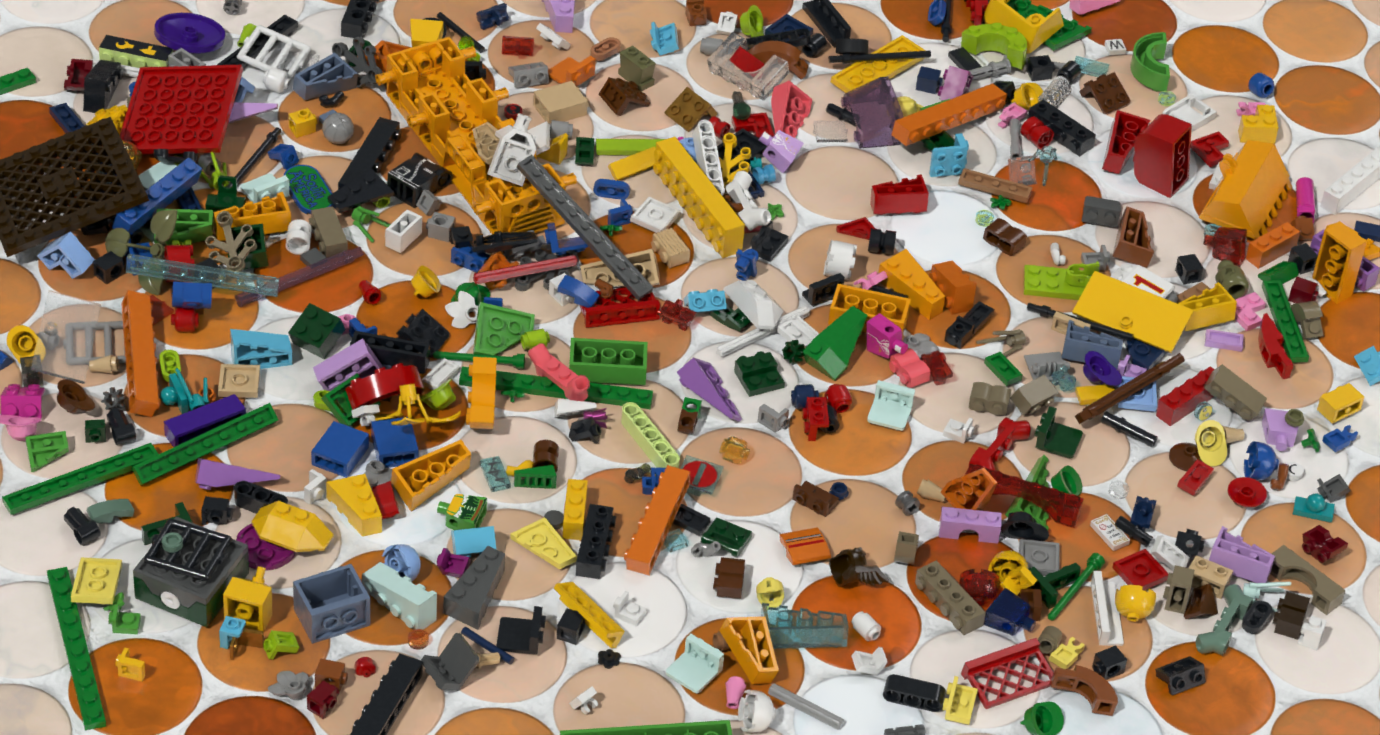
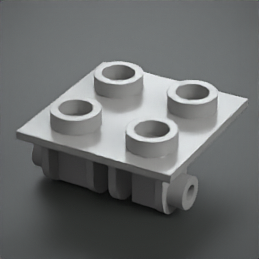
M1061 352L1024 355L1033 380L1044 374L1049 381L1071 379L1068 372L1070 363L1063 360Z

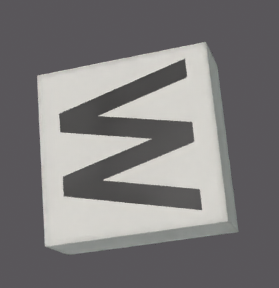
M1122 39L1105 40L1104 45L1109 55L1126 54V48Z

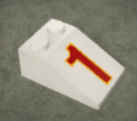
M1131 263L1122 264L1110 276L1162 298H1166L1175 289V285L1140 265Z

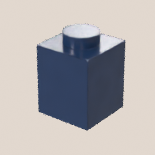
M921 66L915 90L936 94L937 89L943 83V78H940L941 70Z

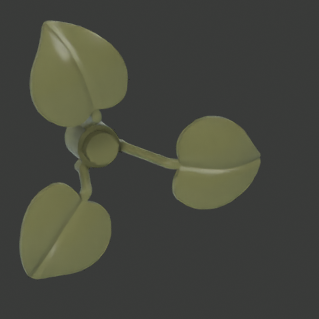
M175 209L162 210L153 216L150 229L153 234H156L155 239L159 243H155L151 247L128 243L130 233L123 228L111 230L105 240L107 253L112 251L121 258L126 255L127 246L150 251L155 259L148 261V266L140 268L138 279L142 288L151 294L161 295L165 271L163 265L158 261H163L166 241L171 238L175 229L178 212Z

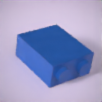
M403 418L371 421V437L376 458L385 465V468L398 467L419 457L412 424L403 426L391 425V422L400 421Z
M333 421L311 451L312 465L347 478L368 450L369 434Z

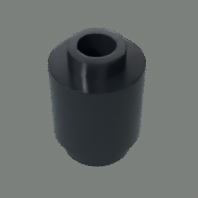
M819 33L814 34L811 37L810 43L803 45L802 50L804 54L808 57L816 56L827 46L826 38Z
M1068 61L1058 70V81L1062 84L1071 83L1081 73L1079 64L1075 61Z
M827 405L829 427H820V429L824 433H833L839 428L837 411L831 405Z

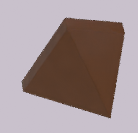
M1206 584L1194 588L1184 618L1191 619L1218 614L1212 586Z

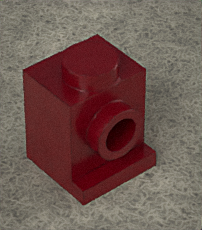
M323 680L307 695V709L322 719L326 718V712L334 708L337 703L338 688Z

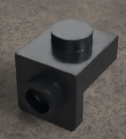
M469 226L451 228V244H454L456 248L469 247L470 241L473 240Z
M592 417L577 420L571 424L569 438L573 442L590 437L592 442L597 444L601 435V427Z

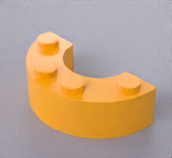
M473 357V365L469 364V376H472V392L468 391V403H471V408H467L466 425H470V428L494 429L497 358Z

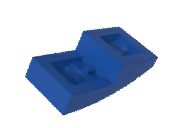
M565 275L558 285V292L574 297V303L587 308L593 307L599 299V294L595 290L571 276Z

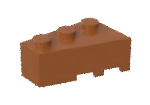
M1126 207L1119 223L1113 257L1147 268L1154 250L1150 246L1151 238L1147 234L1148 226L1143 211Z

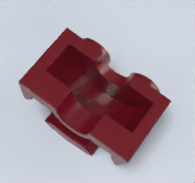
M71 59V65L67 66V76L69 77L68 80L65 79L64 90L84 91V78L92 70L93 60Z
M1321 525L1302 534L1304 542L1302 548L1304 552L1310 553L1321 563L1340 554L1348 546V543L1339 537L1333 539L1329 530Z

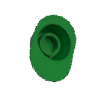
M474 282L463 283L457 287L451 302H458L459 292L464 291L474 297L475 305L478 306L480 302L484 303V297H490V291L485 286L475 284Z
M1069 465L1064 466L1051 478L1053 490L1050 494H1056L1061 500L1076 498L1081 494L1082 482L1073 467Z
M1050 701L1034 704L1033 707L1025 711L1024 720L1020 724L1025 725L1027 731L1033 735H1055L1063 728L1064 716L1056 703Z

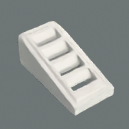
M558 399L555 403L554 418L584 414V411L592 412L596 409L597 404Z

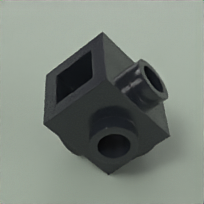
M1187 529L1186 532L1178 531L1175 546L1191 559H1193V555L1198 556V552H1203L1205 541L1201 540L1202 536L1198 535L1199 531ZM1188 540H1192L1194 543L1190 548L1186 546Z

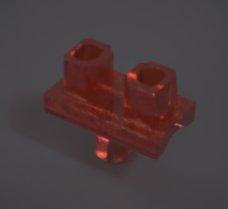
M502 37V54L533 56L534 38Z
M677 299L675 303L666 300L662 308L658 310L657 315L662 316V322L671 324L674 321L678 323L679 329L686 331L696 317L697 312L683 307V301Z
M934 351L928 355H921V360L930 369L935 385L945 384L947 378L953 377V372L946 363L944 353Z

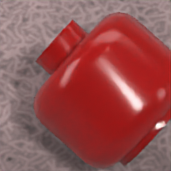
M361 657L355 662L356 675L367 678L371 674L376 673L375 663L370 657Z

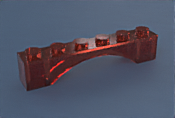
M970 464L965 475L984 467ZM985 468L997 481L992 495H1012L1026 499L1041 507L1055 522L1075 528L1080 517L1083 498L1061 492L1055 488H1048L1035 482L1022 480L1016 476L1006 475L1000 471Z

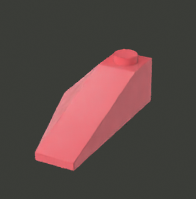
M786 81L773 88L771 105L775 134L778 130H781L795 138L798 133L797 130L803 125V120L810 113L812 98L791 81Z

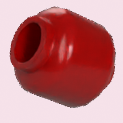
M179 307L176 309L175 314H171V325H175L177 332H193L199 326V313H196L194 308Z
M833 384L829 386L824 394L827 405H831L837 413L846 412L852 404V397L845 385Z

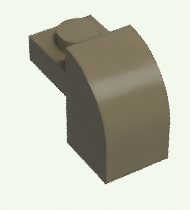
M1316 301L1291 305L1296 323H1301L1303 339L1324 336L1320 320L1323 314Z
M899 531L894 561L914 565L919 535Z

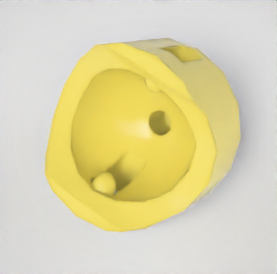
M768 577L756 586L757 598L764 608L773 609L781 605L784 599L782 582Z

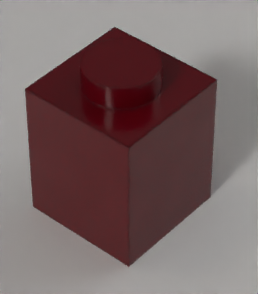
M1296 277L1291 287L1288 301L1293 303L1316 301L1319 294L1316 291L1318 283Z

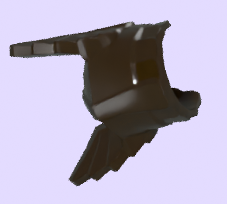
M861 547L842 550L829 560L831 573L839 587L859 581L874 586L882 582H889V579L877 565H866V553Z

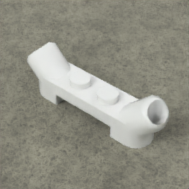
M738 171L732 182L725 186V189L736 203L741 202L744 208L738 213L741 220L750 231L757 226H767L771 221L770 212L766 208H758L752 199L753 196L748 191L752 182L751 176L746 171Z

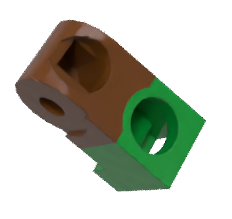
M684 398L678 422V432L694 434L695 426L701 414L702 400ZM694 404L697 408H689L687 405Z

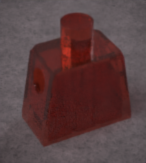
M1219 227L1214 236L1205 235L1203 244L1213 247L1212 256L1215 259L1221 261L1230 260L1234 265L1241 267L1246 258L1247 229Z

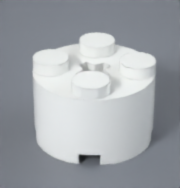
M831 240L823 275L830 277L841 273L845 277L844 280L849 281L851 277V270L849 269L854 268L855 257H852V255L855 256L857 245Z

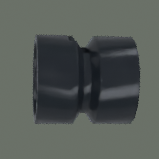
M871 228L868 252L878 253L881 250L883 254L893 255L897 231L886 230L882 232L881 229Z

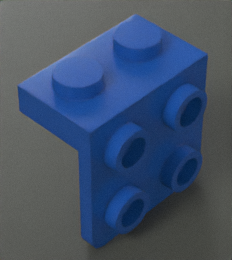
M548 223V229L544 230L547 245H551L552 253H556V255L566 254L569 250L580 252L589 247L581 237L557 240L555 223Z

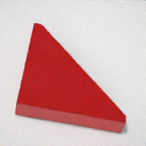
M866 217L838 225L836 231L837 233L869 240L871 228L875 227Z

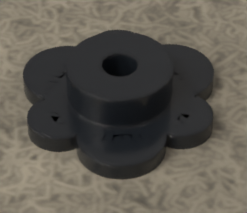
M612 649L600 651L598 653V663L610 669L613 665H619L621 655L618 652H613Z

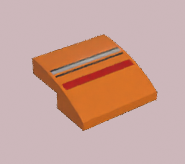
M818 527L780 534V542L785 547L786 557L792 565L831 558L828 545Z

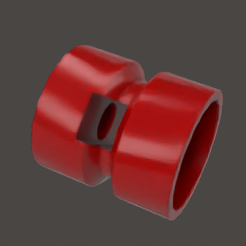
M1035 116L1027 119L1021 127V134L1038 149L1048 146L1054 137L1053 130L1047 125L1044 126V123Z

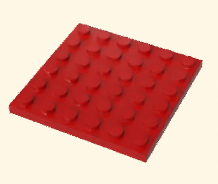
M242 65L140 67L120 132V138L127 153L154 154V149H168L169 154L189 151L195 153H220L243 73Z

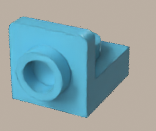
M230 616L225 617L219 630L221 648L228 649L232 637L239 638L246 625L245 620Z

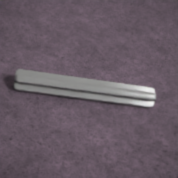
M775 683L769 687V695L837 730L843 725V718Z

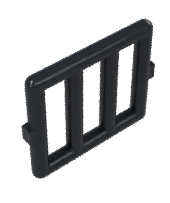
M170 518L159 535L155 534L153 537L152 546L144 557V562L207 581L217 565L222 564L224 561V554L232 542V537ZM172 528L183 530L181 534L183 547L192 533L202 536L185 566L174 563L181 550L169 553L166 560L155 557L162 546V537L170 533ZM210 539L220 541L221 544L205 571L193 569Z

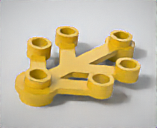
M726 133L723 136L722 141L725 147L724 160L719 157L720 167L723 170L724 189L726 185L732 182L736 172L746 171L748 173L750 171L749 163L744 161L751 157L750 148L743 147L740 150V154L731 160L732 149L737 146V138L733 133ZM739 164V169L730 174V170Z

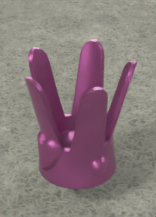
M607 408L592 412L584 411V418L578 419L583 420L592 417L600 427L607 428L605 422L598 421L607 419L606 412L604 411Z

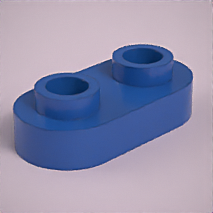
M934 0L929 7L928 21L932 25H940L945 19L947 3L944 0Z
M598 179L594 183L593 191L599 197L626 199L630 193V186L623 181Z

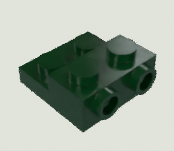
M760 351L755 356H740L735 360L734 372L749 397L782 389L785 386V382L777 370L778 364L770 352L764 353Z

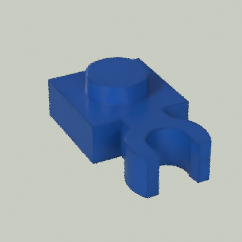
M1347 425L1342 432L1337 428L1323 436L1322 441L1336 453L1349 446L1350 441L1356 440L1358 432L1349 433L1351 426Z

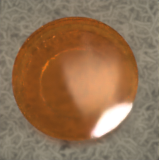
M415 629L408 634V645L411 648L421 650L427 647L429 635L426 631Z

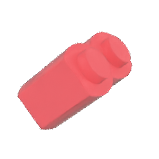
M907 349L904 354L898 352L890 356V370L899 376L901 383L905 384L908 388L918 386L930 380L929 367L924 361L920 360L913 349Z

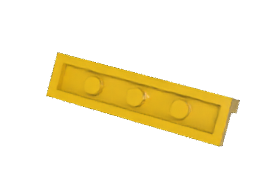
M574 582L557 583L554 589L561 595L559 599L569 609L578 611L585 618V624L610 648H616L625 631Z

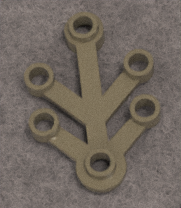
M222 211L217 215L216 219L218 224L223 227L226 243L217 240L214 236L207 237L205 243L210 249L218 248L229 253L230 258L220 255L218 251H212L209 253V258L215 263L226 265L230 273L237 274L245 268L244 260L249 252L257 249L255 240L248 239L244 243L245 247L237 255L240 245L246 237L253 235L254 230L250 224H245L241 227V232L234 240L231 229L233 218L228 211Z

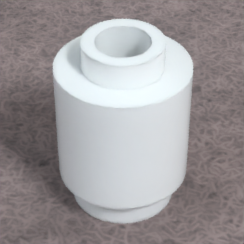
M860 611L854 615L851 621L853 628L866 641L875 640L880 636L881 626L868 613Z

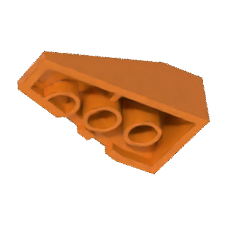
M985 468L949 481L941 493L954 508L982 511L990 501L997 481Z

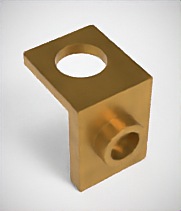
M243 629L239 638L232 637L230 659L234 660L238 645L263 648L264 632Z

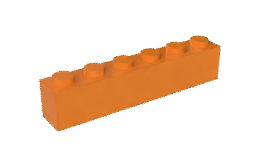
M667 465L664 472H661L658 480L659 485L654 487L651 503H647L645 516L640 518L638 523V532L633 534L631 547L626 549L624 555L628 570L649 576L690 485V471Z

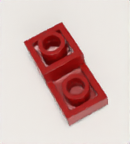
M391 481L372 487L382 519L392 518L398 514V503Z

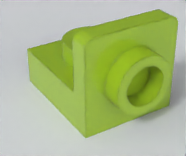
M271 630L263 645L268 659L272 660L277 652L297 653L300 648L293 632Z

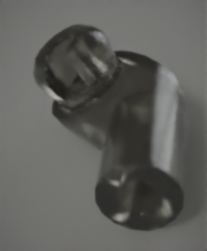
M644 463L638 468L628 469L625 472L624 480L627 483H633L635 480L641 479L651 470L650 465Z

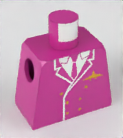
M880 313L867 321V351L888 359L893 354L898 352L904 354L907 351L908 345L902 342L901 328Z

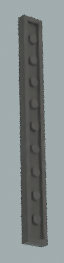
M533 155L518 163V170L638 301L652 292L654 287Z

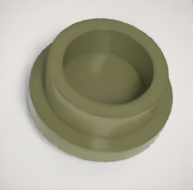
M1291 409L1285 415V422L1293 427L1301 426L1304 423L1303 413L1298 409Z

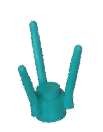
M176 368L175 371L188 397L190 410L192 411L209 404L207 378L203 379V397L200 394L191 395L180 370Z

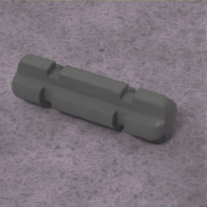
M923 724L915 725V727H896V730L893 728L884 730V735H925Z

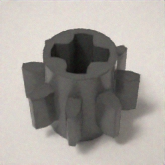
M111 387L110 393L107 391L103 392L105 396L101 402L105 403L106 410L118 408V406L125 407L124 399L127 396L122 394L123 389L116 391L115 387Z

